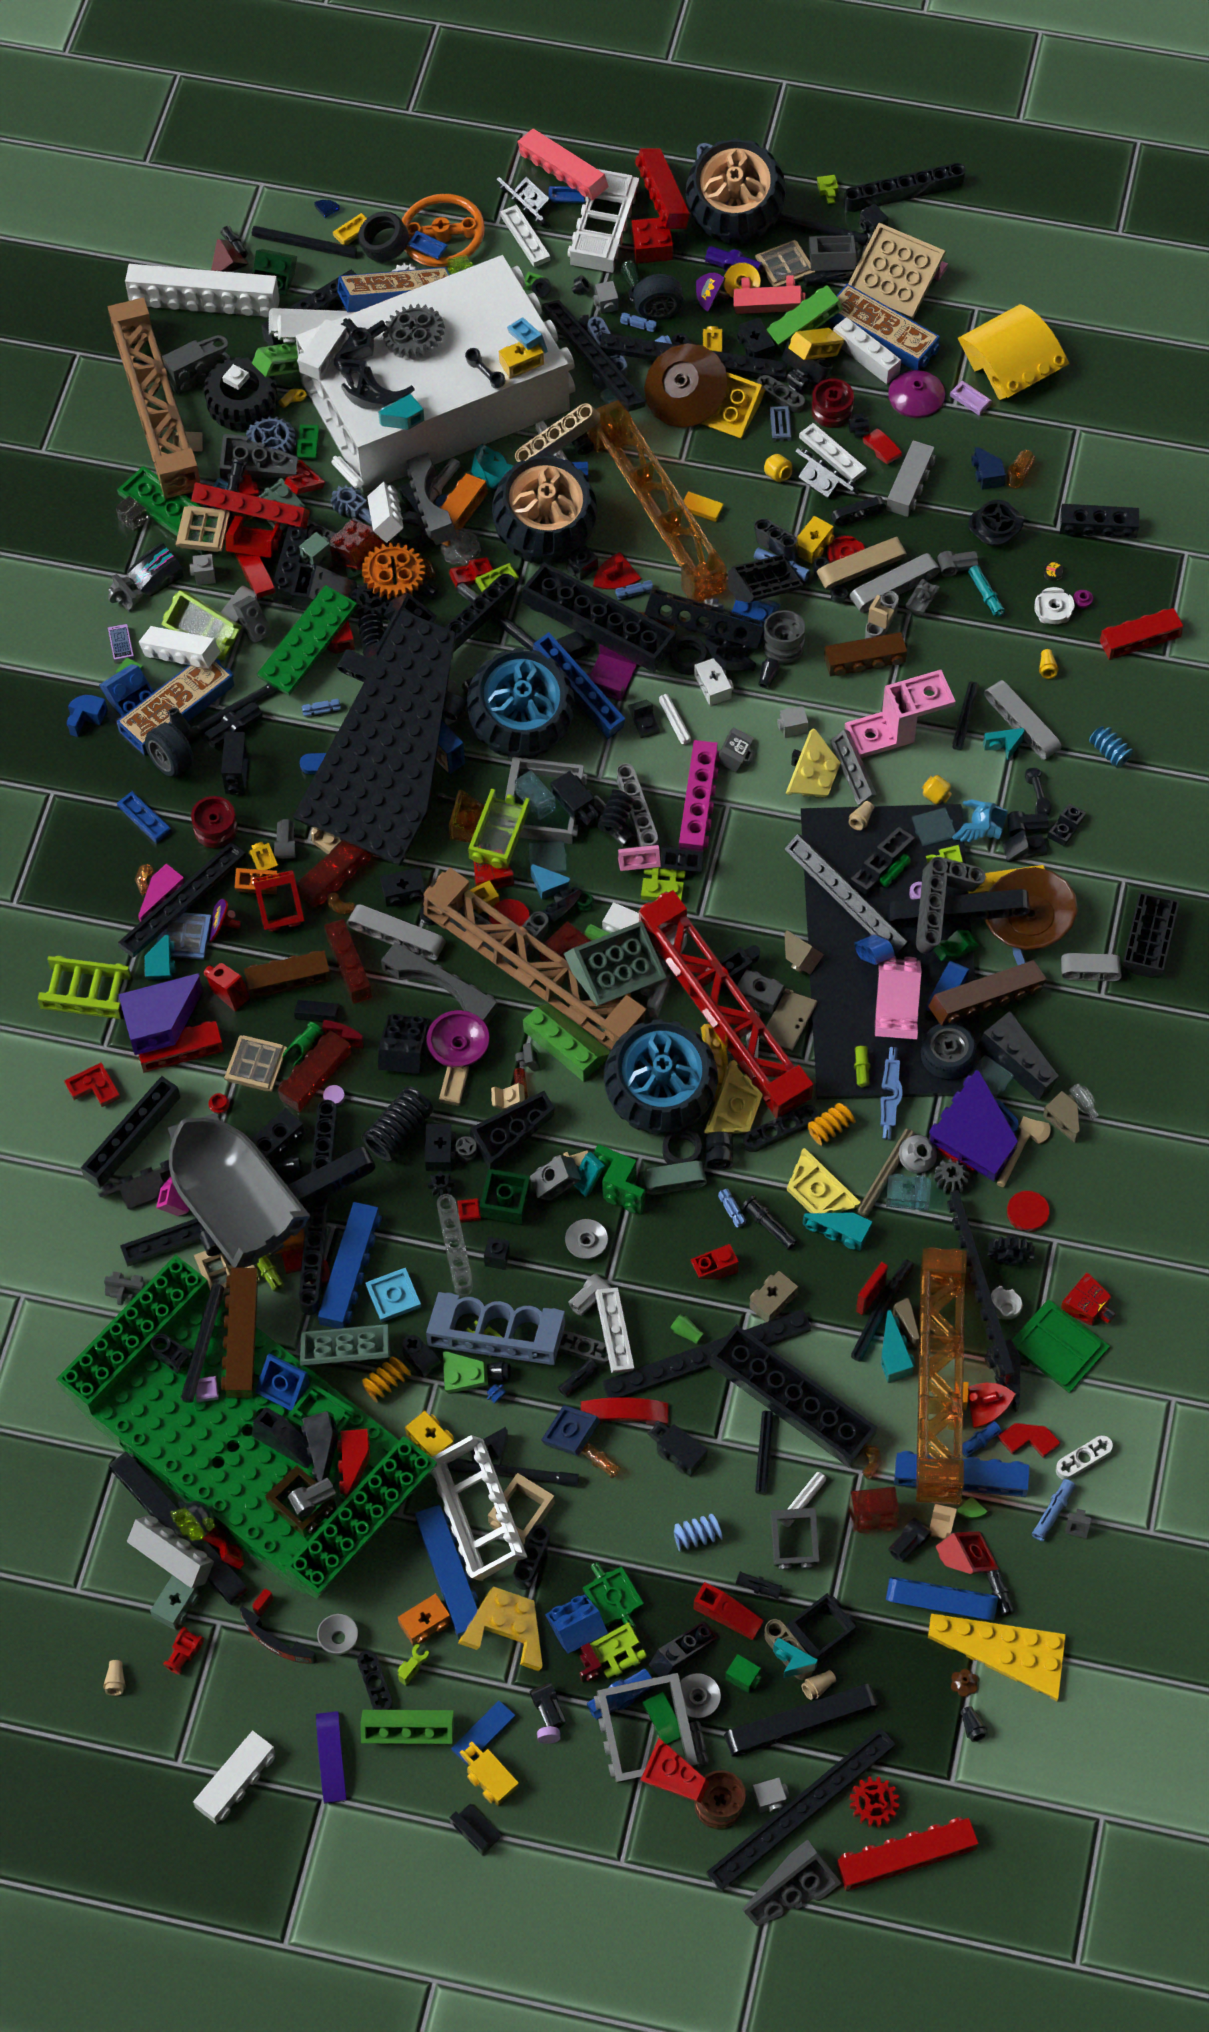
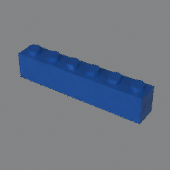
M549 632L534 643L533 650L542 652L543 656L548 659L552 658L559 664L560 670L567 674L574 693V701L608 739L624 727V716Z
M353 1202L318 1314L319 1325L342 1329L345 1328L346 1323L350 1324L352 1319V1311L350 1310L352 1304L357 1302L358 1292L356 1291L358 1285H362L364 1279L362 1271L364 1266H368L370 1260L368 1252L370 1247L374 1246L376 1240L374 1232L376 1228L380 1227L382 1220L378 1207Z
M902 1451L896 1455L894 1485L1016 1497L1027 1496L1029 1465L1020 1461H1013L1011 1463H1005L998 1459L983 1461L977 1457L962 1459L955 1455L940 1457L933 1453L919 1455L911 1451Z
M437 1505L415 1513V1518L459 1641L477 1613L476 1604L479 1603L476 1591L470 1590L471 1578L461 1565L465 1563L464 1558L459 1551H456L454 1544L457 1543V1539L452 1531L448 1529L447 1524L450 1523V1519L445 1511L442 1512L441 1506Z

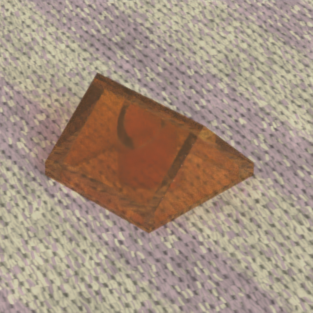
M462 790L458 791L449 823L450 839L471 843L484 805Z

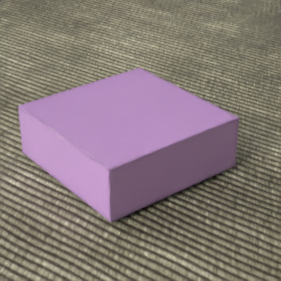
M216 1376L200 1378L196 1389L197 1402L218 1400Z

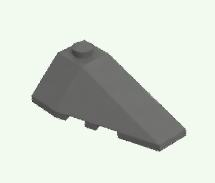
M223 434L219 466L221 479H228L227 475L230 474L233 464L232 458L249 463L245 468L244 475H251L252 479L296 475L298 457L278 449H271L266 447L265 444L251 441L243 435Z
M806 1840L787 1856L745 1905L743 1911L755 1926H759L782 1916L784 1911L794 1907L796 1909L803 1907V1903L812 1899L817 1901L824 1898L839 1886L841 1881L810 1841Z

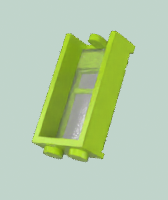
M179 590L174 595L173 603L169 610L165 612L164 620L161 624L169 630L214 638L220 651L217 658L225 660L242 625L234 622L189 592Z
M491 789L468 848L469 859L476 863L490 864L495 868L508 869L517 841L530 811V799L526 798L523 805L517 804L513 795L508 794L506 800L496 798L495 789Z

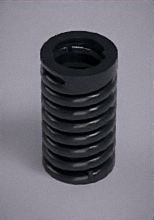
M406 1086L398 1094L397 1099L392 1101L391 1105L382 1112L376 1122L362 1135L364 1144L379 1158L391 1161L395 1154L399 1152V1148L404 1146V1142L408 1141L410 1136L414 1135L415 1130H418L420 1125L425 1122V1119L429 1118L434 1112L433 1105L421 1092L413 1087Z

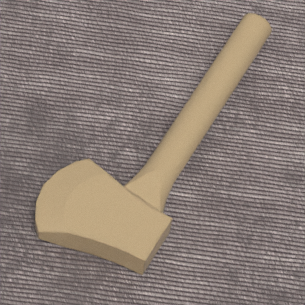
M1023 1117L1018 1127L1020 1135L1017 1150L1005 1165L997 1181L998 1186L1005 1187L1029 1138H1032L1038 1144L1048 1139L1051 1131L1049 1123Z

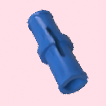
M993 1421L983 1430L973 1433L974 1436L959 1445L960 1451L966 1458L969 1457L977 1449L986 1447L990 1440L1001 1434V1428Z

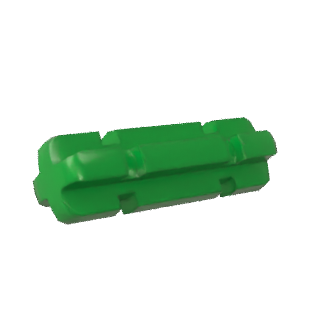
M902 854L898 861H895L886 871L887 873L880 877V884L888 887L892 880H895L904 870V867L910 864L911 858L906 854Z

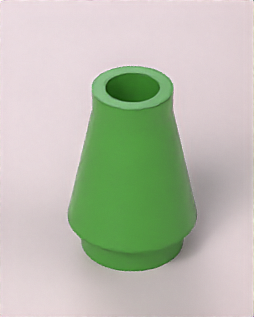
M681 1314L670 1327L674 1330L673 1333L693 1341L695 1344L704 1334L687 1316L684 1317Z

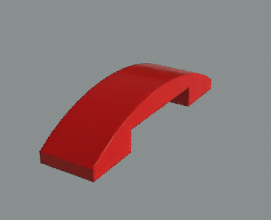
M601 1398L581 1402V1411L597 1416L600 1419L599 1424H602V1421L646 1422V1425H655L654 1423L658 1420L664 1425H668V1403L642 1398Z

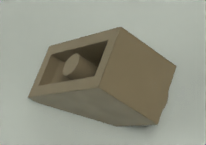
M786 930V959L793 963L791 968L799 973L805 971L811 974L824 954Z
M1061 1091L1045 1107L1043 1117L1075 1143L1079 1135L1078 1104L1072 1096L1066 1095Z

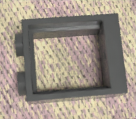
M854 235L809 237L811 271L856 269V262H859L858 242H854Z
M816 1508L771 1510L774 1566L779 1565V1569H792V1565L801 1564V1568H813L814 1563H819ZM810 1519L812 1556L780 1558L777 1521Z

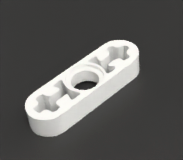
M1098 1436L1061 1458L1056 1466L1057 1476L1061 1479L1069 1480L1108 1457L1113 1447L1111 1439L1107 1436ZM1099 1443L1101 1445H1107L1106 1451H1104V1449H1099L1098 1451H1096V1454H1094L1093 1451H1095L1098 1448ZM1080 1453H1087L1090 1456V1461L1083 1463L1078 1459V1455ZM1072 1459H1074L1075 1464L1071 1466L1069 1473L1066 1470L1062 1471L1063 1465L1066 1467L1070 1466L1073 1463Z

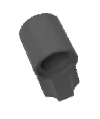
M944 551L937 557L941 574L944 577L953 576L958 571L970 570L971 567L978 565V557L975 551L954 554L952 551Z
M289 819L277 822V841L274 844L275 859H296L295 823Z
M326 1478L308 1488L301 1487L292 1491L288 1498L298 1517H305L311 1514L316 1509V1506L337 1495L332 1483Z

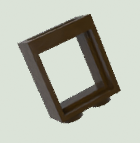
M296 1465L265 1495L267 1504L306 1538L309 1534L315 1533L320 1523L325 1518L328 1519L335 1512L336 1503L334 1498L322 1503L303 1523L292 1514L281 1502L302 1482L308 1487L316 1484L309 1475Z

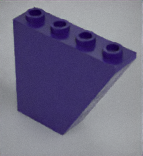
M199 973L118 994L134 1055L176 1044L203 993Z
M976 1070L972 1076H967L963 1083L964 1088L962 1091L955 1093L950 1108L946 1107L943 1110L940 1122L938 1124L934 1123L929 1131L930 1141L936 1147L954 1156L994 1182L1017 1150L1018 1141L981 1073Z

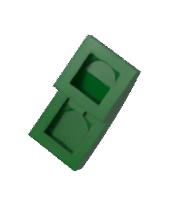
M300 424L297 445L298 458L316 459L319 425Z
M663 1692L643 1702V1706L661 1740L668 1745L681 1738L677 1718Z

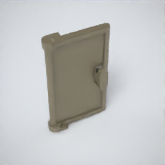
M787 988L783 991V996L766 1027L781 1048L793 1051L818 1001L796 994L793 990ZM761 1035L759 1037V1041L761 1043L769 1045L767 1041L764 1039V1037Z

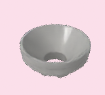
M914 1135L905 1139L900 1145L899 1158L902 1165L908 1171L920 1174L927 1172L933 1167L936 1162L937 1152L934 1144L928 1138ZM918 1146H923L926 1148V1157H921L918 1155Z
M330 1615L318 1627V1642L329 1654H345L356 1645L358 1640L357 1626L346 1615ZM343 1633L345 1641L341 1644H335L332 1641L333 1635Z

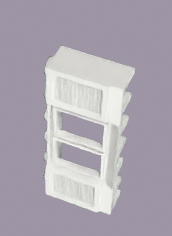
M598 169L605 174L609 187L597 199L622 203L619 214L614 215L591 210L594 200L586 196V205L583 204L581 209L582 217L578 218L576 228L578 230L573 233V244L569 246L567 255L570 257V265L613 273L614 259L618 258L619 245H622L623 231L627 230V218L631 217L632 204H635L636 193H639V178ZM588 217L616 222L613 233L606 234L585 230Z

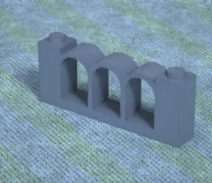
M438 1292L426 1332L427 1345L554 1365L565 1327V1311L555 1308H543L541 1312L533 1306H522L514 1311L508 1303L502 1301H494L484 1307L483 1303L474 1297L460 1299L459 1295L453 1293ZM467 1313L478 1315L479 1320L475 1333L454 1330L458 1318ZM504 1318L509 1321L504 1338L483 1335L486 1325L490 1320ZM532 1322L538 1325L534 1342L513 1339L515 1330L520 1324Z

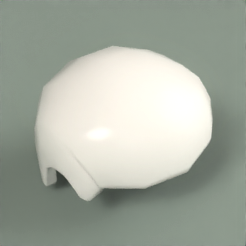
M1002 1286L992 1290L991 1298L997 1317L1001 1319L1016 1318L1023 1306L1021 1297L1013 1289L1004 1290Z

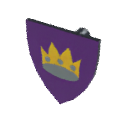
M708 273L696 280L697 299L700 305L708 312H710L717 297L728 301L730 298V294L720 290L726 278L718 273Z

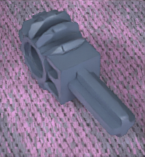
M345 484L344 488L338 486L337 491H333L331 497L333 510L335 512L339 511L340 516L345 513L351 518L356 517L359 519L361 517L372 525L367 500L362 497L360 489H355L353 486L348 487L347 484Z

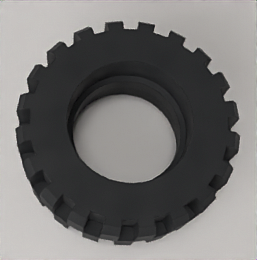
M235 357V360L227 359L223 364L219 363L216 365L215 370L212 369L205 380L204 393L208 412H210L213 420L221 426L225 425L227 429L232 430L235 428L237 431H242V429L249 430L250 425H254L255 420L260 422L262 417L268 419L269 415L271 417L276 411L278 394L274 376L265 377L252 364L251 358L245 357V359H241L240 357ZM233 364L249 372L250 377L241 388H250L255 390L256 393L248 399L233 400L226 397L228 393L236 389L224 383L222 378Z

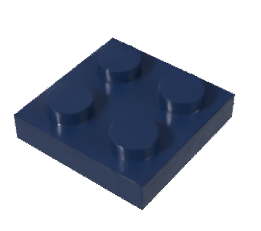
M563 1405L541 1441L544 1445L579 1456L600 1423V1419L595 1415Z

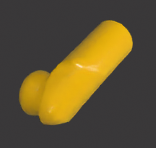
M291 389L278 403L281 407L286 408L291 402L303 401L306 398V392L303 389Z

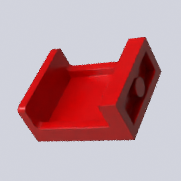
M235 515L226 533V551L271 558L274 551L278 550L279 541L283 539V530H280L281 523L276 522L272 531L243 527V516Z

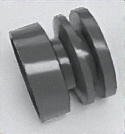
M783 610L770 614L765 620L763 649L768 658L775 659L779 663L784 664L799 659L803 654L805 623L800 615L792 611Z

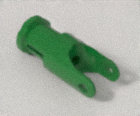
M309 1022L307 1024L308 1028L303 1034H299L283 1053L282 1058L291 1049L300 1051L301 1056L294 1063L293 1067L310 1051L314 1041L324 1034L317 1024Z

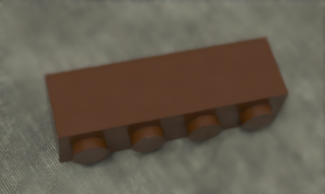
M901 632L825 646L824 659L829 676H841L845 673L862 672L872 668L879 669L888 665H899L906 662L907 649Z
M324 950L312 951L301 956L294 955L288 959L272 960L266 964H255L244 968L251 999L331 981Z

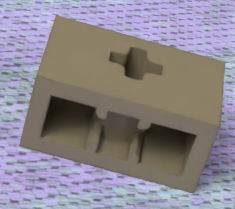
M780 1271L775 1275L771 1274L765 1280L764 1286L760 1290L756 1289L751 1294L750 1309L764 1321H771L797 1296L798 1286Z

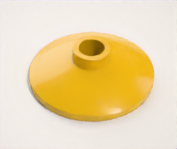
M748 263L734 264L724 275L726 278L724 288L732 298H734V289H742V286L739 285L742 278H749L751 288L760 287V275L757 269Z

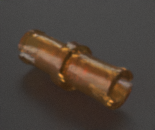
M589 1441L581 1451L585 1457L592 1461V1465L595 1468L599 1467L610 1478L616 1477L618 1474L616 1470L620 1471L621 1469L620 1466H617L607 1457L604 1451L600 1452Z

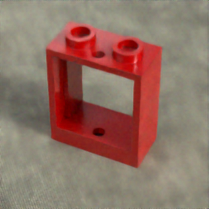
M293 870L253 879L264 930L276 931L281 929L280 926L284 925L294 927L304 921ZM290 883L297 915L268 921L261 889Z

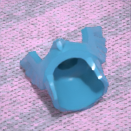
M973 799L963 801L962 804L964 806L974 809L972 823H964L961 829L952 837L953 840L971 842L984 836L1000 839L1008 810L991 802H981Z

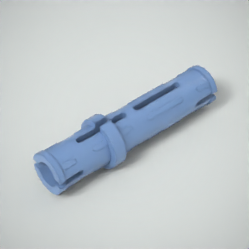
M760 547L754 553V559L758 560L777 556ZM787 561L798 578L803 581L808 579L810 575L809 569L797 565L795 561Z
M1063 1479L1056 1494L1051 1496L1048 1508L1031 1533L1037 1540H1045L1061 1510L1066 1508L1067 1500L1076 1488L1072 1481Z

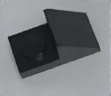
M646 699L628 705L641 739L660 733L651 702Z
M1022 830L1002 844L1007 862L1047 855L1042 834L1026 837L1025 831Z
M506 1427L483 1439L489 1455L492 1452L499 1465L502 1464L508 1442V1430ZM473 1449L468 1452V1456L471 1461L475 1462V1451Z

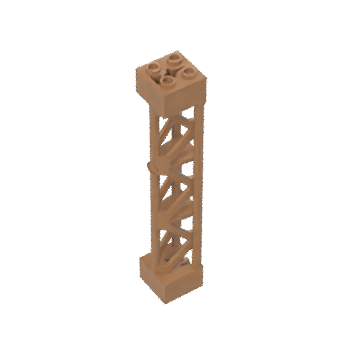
M143 297L107 306L113 334L164 498L167 499L193 492L195 482L201 484L193 450L189 446L155 339L145 299ZM147 340L149 341L154 359L140 352ZM137 343L134 349L131 348L132 344ZM138 358L150 365L143 366L134 363V360ZM155 382L148 393L144 392L151 383ZM161 384L168 404L154 397ZM151 402L165 410H156L147 406ZM166 427H169L163 435V437L159 438L158 436L163 432V430ZM175 429L177 430L182 449L168 442ZM163 448H166L174 453L167 454L161 451Z
M452 868L442 872L438 876L433 887L429 886L424 892V915L442 928L449 930L588 1031L610 1050H612L616 1041L624 1033H628L632 1027L644 1023L646 1008L628 995L622 1000L616 998L599 1006H596L592 1000L581 1001L577 980L572 974L567 961L529 934L524 927H519L469 890V881ZM474 903L501 924L476 925L472 904ZM463 905H464L465 917L462 916L460 913H458V910H459ZM453 918L467 930L465 932L462 931L449 920ZM495 931H505V932L493 933V934H487V933H486V932H495ZM524 941L554 962L529 963L526 957ZM486 942L488 945L494 948V953L482 944ZM514 942L516 944L517 955L513 953L511 950H509V948L512 946ZM503 955L518 966L517 970L501 959ZM542 969H557V970L542 971V972L538 971V970H542ZM566 979L568 982L569 992H567L561 987L562 984L566 981ZM538 980L545 985L546 991L535 984L534 981ZM556 993L561 998L566 1000V1002L569 1003L570 1006L567 1007L558 999L553 997V995ZM596 1007H609V1008H601V1009H593V1010L591 1009V1008H596ZM586 1019H592L594 1022L599 1024L601 1028L606 1030L604 1032L600 1031L591 1023L586 1021Z

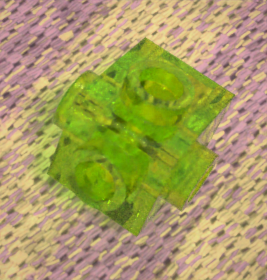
M463 254L447 259L449 268L446 269L452 275L459 272L460 268L465 270L472 267L473 263L472 261L469 262L468 255Z

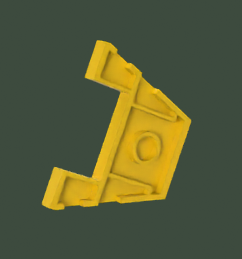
M493 1586L477 1610L473 1620L469 1623L465 1633L461 1636L458 1644L477 1650L481 1645L483 1631L487 1630L524 1643L520 1665L539 1671L542 1668V1658L534 1600Z

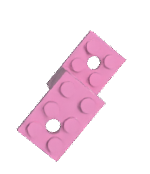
M942 670L934 671L885 686L882 712L846 722L845 729L850 732L860 757L864 758L914 743L917 717L953 707L956 701ZM927 690H931L935 694L933 696H927L924 694V692ZM871 732L876 736L874 738H867L865 734Z
M894 956L879 963L875 1036L917 1039L921 963L917 961V958L904 957V960L896 959Z

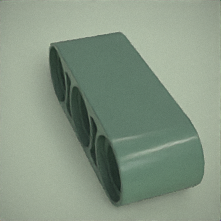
M701 1161L654 1167L643 1172L646 1192L649 1195L699 1188L707 1183L703 1162Z

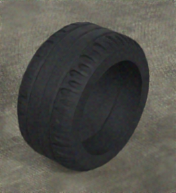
M388 211L377 212L369 216L363 222L358 232V241L361 248L370 259L376 262H387L397 258L404 252L409 241L408 230L400 217ZM389 228L395 229L389 241L382 245H372L374 237L379 232Z

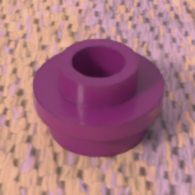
M1079 590L1075 592L1073 600L1078 608L1085 609L1092 604L1093 596L1087 590Z

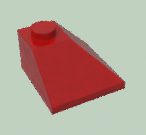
M980 1531L953 1533L935 1546L939 1553V1558L947 1567L969 1574L988 1573L999 1569Z

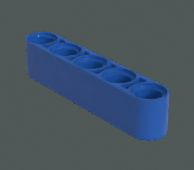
M889 1577L886 1600L994 1620L998 1597L970 1590Z

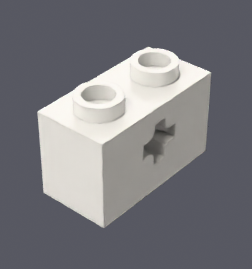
M714 658L695 664L694 676L709 706L732 698L733 683L731 679H727L726 670Z

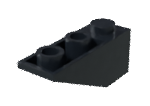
M1008 1339L1005 1343L1014 1369V1383L1005 1385L1003 1377H999L997 1371V1364L999 1363L997 1358H993L991 1347L987 1348L985 1362L989 1369H993L996 1383L1016 1393L1010 1405L1016 1412L1020 1405L1021 1356L1013 1341Z
M265 1407L253 1422L252 1437L308 1469L313 1463V1459L311 1460L307 1453L308 1440L283 1416Z
M325 1411L303 1418L304 1425H302V1433L309 1443L307 1453L309 1458L313 1459L315 1467L312 1468L314 1479L318 1482L326 1478L329 1479L339 1436L334 1414Z
M702 1621L659 1648L649 1666L659 1677L675 1674L718 1637Z

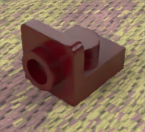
M587 1643L581 1646L582 1655H580V1659L584 1667H588L580 1672L582 1682L587 1680L591 1682L602 1673V1666L591 1645Z

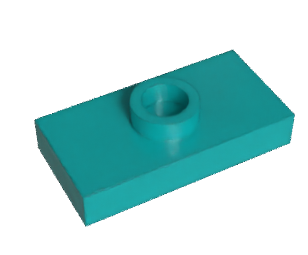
M592 1152L585 1154L578 1168L581 1181L574 1185L585 1197L591 1194L605 1167Z

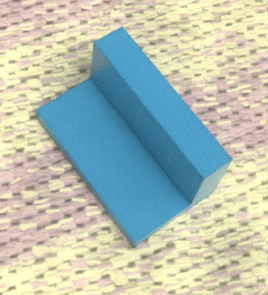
M523 317L507 327L509 333L528 350L538 344L544 353L548 352L543 335Z

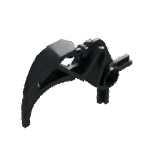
M350 318L343 319L341 325L346 327L349 338L335 356L334 366L341 371L342 376L351 387L350 389L345 383L341 384V388L347 398L361 408H381L415 391L412 385L400 391H391L381 387L376 382L371 367L367 365L366 361L360 360L373 356V339L388 329L385 322L381 320L369 329H366L365 327H357ZM353 373L360 375L357 388L354 387V381L351 377Z

